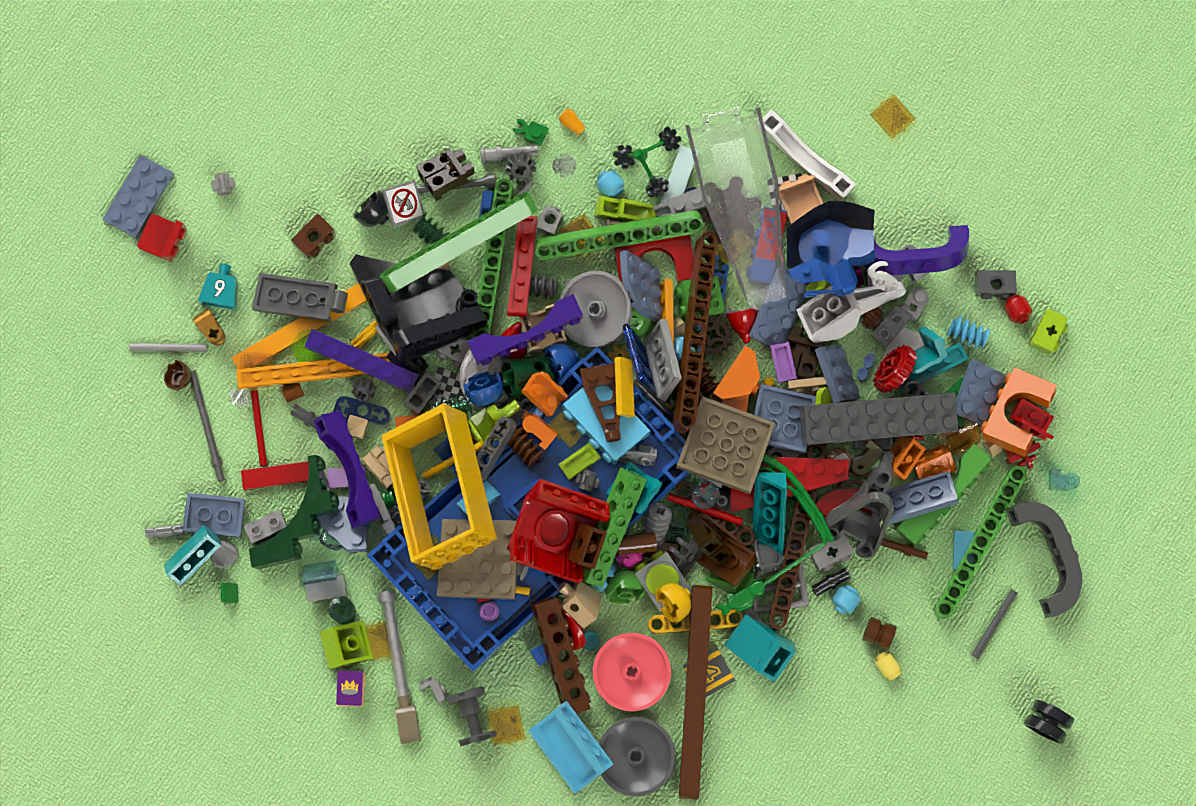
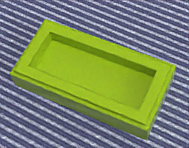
M588 443L559 463L558 466L570 481L578 473L583 472L600 460L601 457L594 447Z

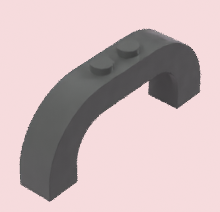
M1026 502L1005 508L1012 527L1031 522L1041 528L1059 573V584L1053 594L1039 600L1045 618L1055 617L1066 612L1075 604L1080 595L1082 571L1078 561V554L1072 545V537L1067 531L1063 520L1052 508L1038 502Z

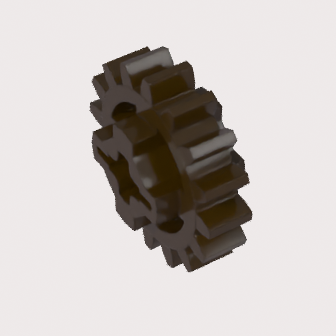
M710 315L708 325H713L707 329L704 355L707 356L708 353H711L712 358L715 356V353L721 356L722 349L728 351L726 344H732V341L728 339L733 337L732 333H728L731 330V326H725L726 320L720 322V316L713 320V316ZM719 327L724 331L725 336L720 333ZM693 328V332L698 335V331ZM711 333H715L716 338H713V340L709 339ZM716 344H720V345H721V346H719V347H717V348H712V346H714V345H716Z

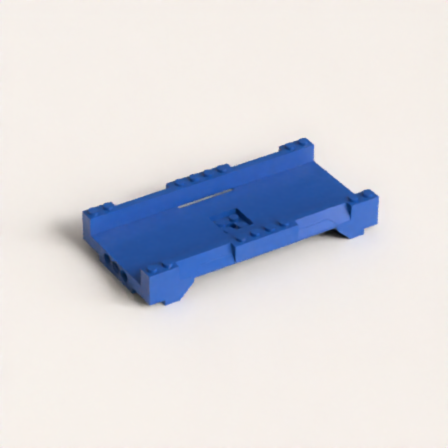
M597 346L572 367L557 385L564 389V392L569 396L567 400H569L583 387L580 369L612 364L613 362ZM634 384V414L650 430L649 436L636 444L635 451H639L640 445L653 446L654 449H657L655 466L633 464L645 474L661 481L662 485L659 492L654 495L647 509L642 514L633 512L626 531L648 511L650 505L660 501L691 474L676 468L686 440L675 431L673 425L651 401L646 400L641 395L642 392ZM567 400L561 401L552 416L547 417L544 414L542 420L553 429L555 428L559 433L545 450L541 446L538 447V452L544 450L543 460L535 468L528 470V464L524 465L522 463L523 459H518V453L514 455L512 452L513 447L509 448L506 445L488 475L489 478L486 481L500 493V496L489 506L492 520L517 521L526 495L539 479L606 502L609 496L606 492L615 481L620 467L624 468L626 463L620 461L615 465L612 462L608 463L602 457L603 453L597 448L595 450L601 459L586 470L598 474L596 478L600 480L598 489H593L592 493L579 490V484L576 483L577 476L569 481L558 464L588 444L589 438L586 434L582 435L576 429L573 420L569 421L567 419L562 422L565 417L562 413V408ZM537 406L533 407L529 413L534 412ZM522 419L516 423V429L523 427ZM574 429H575L576 432H577V434H574V435H573L572 433L569 434V433L572 432V430H574ZM528 432L527 440L534 438L532 446L542 442L536 435ZM498 440L494 442V448L498 447ZM486 454L483 458V462L485 465L489 462L490 459L488 454ZM458 476L424 506L433 547L441 544L442 519L469 520L457 505L463 498ZM402 524L388 534L367 555L473 673L503 647L502 645L534 616L530 603L550 596L558 597L561 594L558 588L563 582L569 585L573 583L551 574L546 578L544 576L546 572L529 567L523 581L517 575L518 586L531 588L529 596L516 593V600L490 599L479 603L477 599L438 598L439 569L432 570L430 568L429 572L428 567L424 568L419 564L411 562ZM485 602H493L499 608V615L493 621H485L480 616V607Z

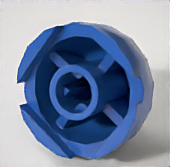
M556 343L545 347V355L550 357V370L553 371L555 379L560 381L579 361L578 353L576 350L572 351L565 343Z
M489 371L481 372L468 378L469 382L467 384L464 383L463 386L470 402L477 406L487 407L500 399L503 393L501 377L497 372H494L495 375H490Z

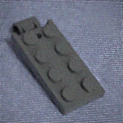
M259 273L252 310L331 322V311L335 313L345 312L348 293L337 290L338 285L335 283Z

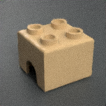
M554 304L546 306L543 310L537 312H527V317H519L523 333L542 322L550 313ZM564 330L557 334L551 332L545 335L546 338L539 342L533 340L527 343L530 356L544 352L545 347L552 344L565 343L567 345Z

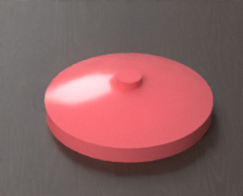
M639 633L620 634L607 641L596 655L593 665L594 684L600 696L617 709L623 711L647 709L662 698L670 683L671 666L669 658L662 646L646 635Z

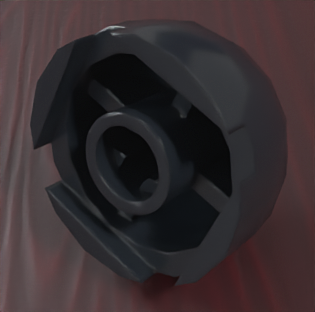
M379 189L377 193H372L360 205L362 209L360 213L356 210L353 215L363 226L374 227L378 224L382 226L389 219L383 193Z

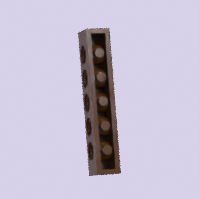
M550 596L530 603L560 704L567 701L576 714L589 710L591 699L588 692H585L584 689L585 679L578 669L580 662L572 649L574 642L571 636H568L567 629H569V626L561 613L563 610L561 601L557 597ZM553 613L554 621L549 624L547 618ZM556 632H559L560 638L557 642H554L553 636ZM565 651V658L560 661L559 653ZM570 669L571 676L568 679H565L564 673L566 670ZM576 688V695L574 697H571V689Z

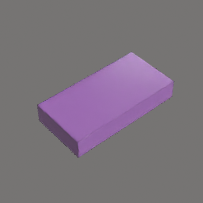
M789 342L771 345L770 351L778 384L797 380Z

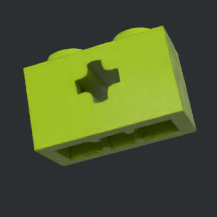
M1047 308L1029 342V346L1048 355L1052 351L1056 352L1061 343L1058 339L1061 334H1065L1069 324H1066L1068 317ZM1049 329H1052L1051 336L1048 335Z

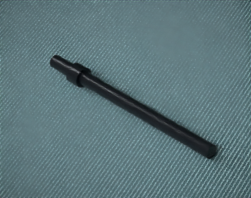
M639 378L635 379L633 384L642 392L641 395L646 400H650L673 422L674 412L655 395V391L650 386L647 387Z

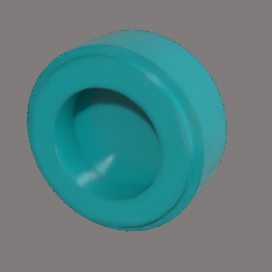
M594 631L584 632L586 638L584 649H596L600 643L599 635Z

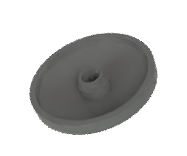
M629 717L614 723L601 737L599 745L614 764L601 775L605 782L617 792L629 796L647 795L661 788L671 776L675 765V748L669 734L658 723L647 718Z

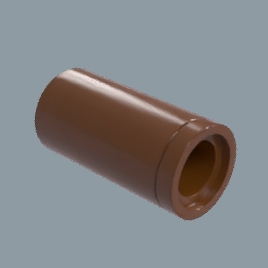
M655 532L624 535L617 555L657 551Z

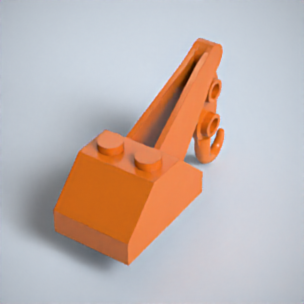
M747 346L742 349L713 392V400L747 412L749 396L754 397L760 387V374L753 350Z

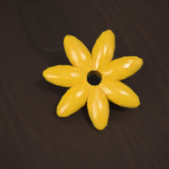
M614 345V352L607 353L608 356L613 358L611 360L613 363H615V358L618 355H621L623 358L632 355L631 352H625L626 345H623L620 350Z

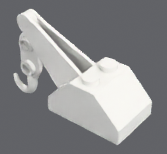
M880 261L869 267L867 273L875 286L855 289L853 293L845 296L818 294L797 309L810 340L815 343H821L842 338L856 328L860 315L903 296L906 290L902 282H898L895 277L886 272L875 271L880 266H887L888 263ZM830 286L825 290H831L833 287Z

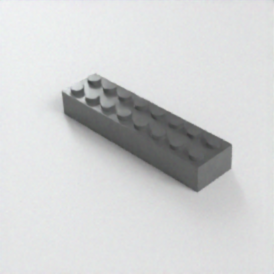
M955 393L799 406L802 445L959 431Z

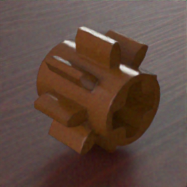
M879 307L861 315L863 317L861 323L866 329L871 326L874 330L884 320L881 317L884 312Z

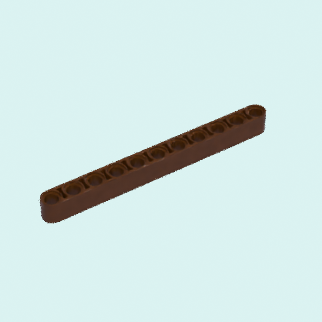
M711 231L704 232L695 243L680 363L682 378L678 383L673 427L680 434L688 432L696 423L718 242L717 236ZM704 240H707L709 245L705 244ZM701 257L705 258L707 263L703 262ZM699 275H702L705 281L700 279ZM697 293H700L703 299L699 298ZM695 310L700 313L701 317L696 315ZM693 328L698 331V335L693 332ZM690 346L696 349V353L691 350ZM688 364L693 366L694 371L689 369ZM686 383H689L692 389H689L686 386ZM684 401L689 403L690 408L684 405ZM681 419L687 422V426L682 424Z
M828 443L809 445L806 458H815L812 456L811 451L817 449L821 452V457L815 459H825ZM813 489V493L809 495L813 502H815L817 489ZM797 499L783 554L785 561L781 564V570L786 568V561H796L802 557L811 520L807 513L799 511L798 506L801 504ZM801 523L804 526V531H796L794 525ZM797 542L800 545V549L797 551L792 550L790 543ZM800 563L796 565L795 569H790L778 577L768 619L769 627L774 631L782 630L787 623ZM783 579L790 580L791 587L784 588L781 581ZM784 598L787 601V606L780 607L777 604V599ZM773 617H780L783 624L781 626L774 625Z
M692 585L679 799L699 800L712 586Z

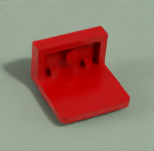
M152 214L137 247L142 251L172 262L173 258L178 254V246L181 240H184L187 228L180 221L172 222Z
M1020 398L1009 416L1010 419L1014 420L1013 424L1029 431L1033 436L1044 441L1047 438L1053 440L1054 436L1046 431L1054 416Z

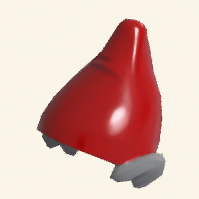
M755 303L751 304L750 308L742 310H731L729 307L723 314L722 319H728L731 327L737 332L744 344H748L751 340L749 333L760 307Z

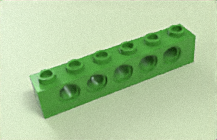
M620 467L606 501L609 503L610 518L606 522L599 520L596 528L607 532L596 567L592 569L583 566V580L586 583L603 587L647 481L646 478L636 472Z

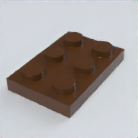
M720 532L719 535L722 537L723 542L731 549L734 555L718 566L702 552L696 562L732 586L737 587L756 562V553Z

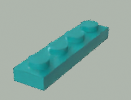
M959 342L945 349L948 357L944 358L942 362L926 368L924 372L919 374L911 372L908 378L922 384L967 361L969 358ZM914 384L908 385L907 391L913 389ZM898 386L897 389L899 390L900 394H903L900 389V386Z

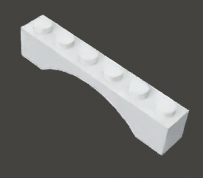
M770 110L758 123L757 129L806 173L814 175V180L838 201H844L854 190L856 184L813 152L774 111Z

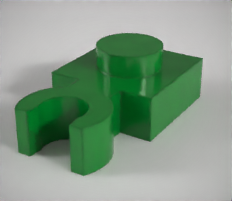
M517 119V123L521 124L522 128H513V132L518 135L525 134L524 140L542 146L549 128L533 121L526 125L524 120Z

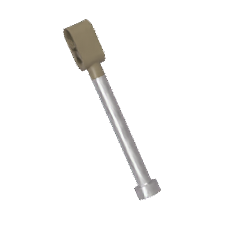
M395 590L381 592L377 594L378 604H383L399 707H395L400 741L401 744L421 741L415 704L411 705L396 618L394 601H397V593Z

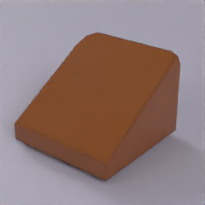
M300 383L280 385L286 402L304 396Z

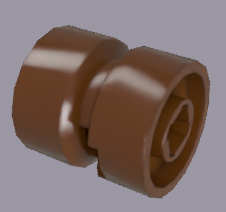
M870 617L862 640L872 644L877 642L879 647L888 650L893 641L897 626L890 623L882 625L879 619Z

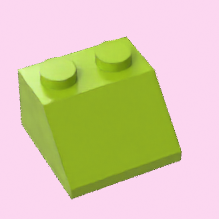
M364 621L335 626L320 632L329 670L373 658Z

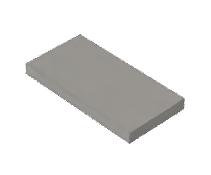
M660 319L644 344L657 397L665 403L682 377L668 322L666 319Z

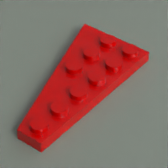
M772 457L785 465L806 488L807 492L843 482L849 478V460ZM761 462L760 466L769 467L765 463ZM773 469L776 473H781L779 470ZM786 477L787 484L796 490V487ZM755 482L750 494L731 488L730 514L754 507ZM787 489V497L794 496L792 492Z

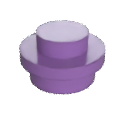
M485 602L481 605L479 613L483 620L493 621L499 615V608L493 602Z

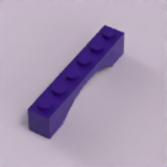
M574 294L556 301L546 318L527 332L512 336H494L485 333L467 341L477 365L482 364V366L493 362L492 359L495 357L503 358L509 355L510 351L515 348L521 350L527 347V343L533 340L539 342L545 339V335L551 332L557 334L563 330V327L569 324L570 326L579 324L581 322L580 319H583V313Z
M313 329L304 346L305 349L357 369L408 393H411L418 378L416 373Z
M342 411L322 414L313 422L319 439L332 449L346 472L349 486L346 513L352 528L372 524L380 518L379 509L375 504L372 490L366 479V473L361 466L359 455L354 447L353 438L346 425V419L343 417Z

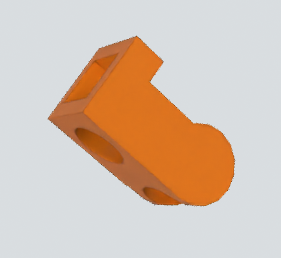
M530 414L523 420L522 426L524 430L533 433L542 440L539 446L544 450L559 434L535 414Z

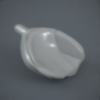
M220 541L221 546L210 556L213 566L226 568L235 562L239 552L231 543Z

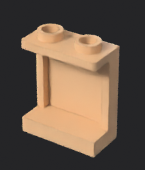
M804 174L798 177L797 181H785L778 187L777 193L784 211H788L787 218L790 225L811 209L823 204L814 181V175Z

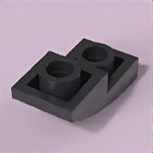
M392 351L386 356L395 365L413 373L422 374L429 367L426 360L421 356L405 362H400L397 355H394Z

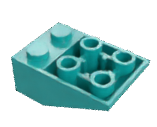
M745 614L725 643L728 649L758 673L773 682L778 679L796 653L794 642L748 614Z

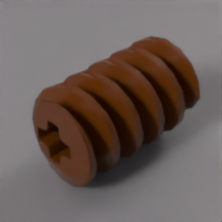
M709 362L703 363L700 391L703 392L702 395L704 397L713 393L720 383L713 382L717 377L716 375H709L713 371V369H706ZM689 365V369L694 371L693 366Z
M521 427L515 429L507 446L509 448L513 447L512 452L514 454L518 453V459H523L522 463L524 465L528 464L527 469L531 470L543 460L544 450L538 452L539 444L532 446L534 438L527 440L529 433L522 434L524 428Z

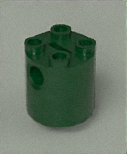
M548 355L505 359L502 363L501 371L498 373L501 377L505 394L508 397L525 396L521 391L532 374L543 371L553 381L555 380L553 371H550Z

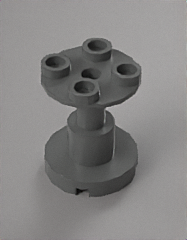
M477 687L447 696L448 705L458 703L461 716L466 717L471 737L459 740L460 747L497 736L496 730L482 733L477 713L481 711L477 697L486 694L484 687Z

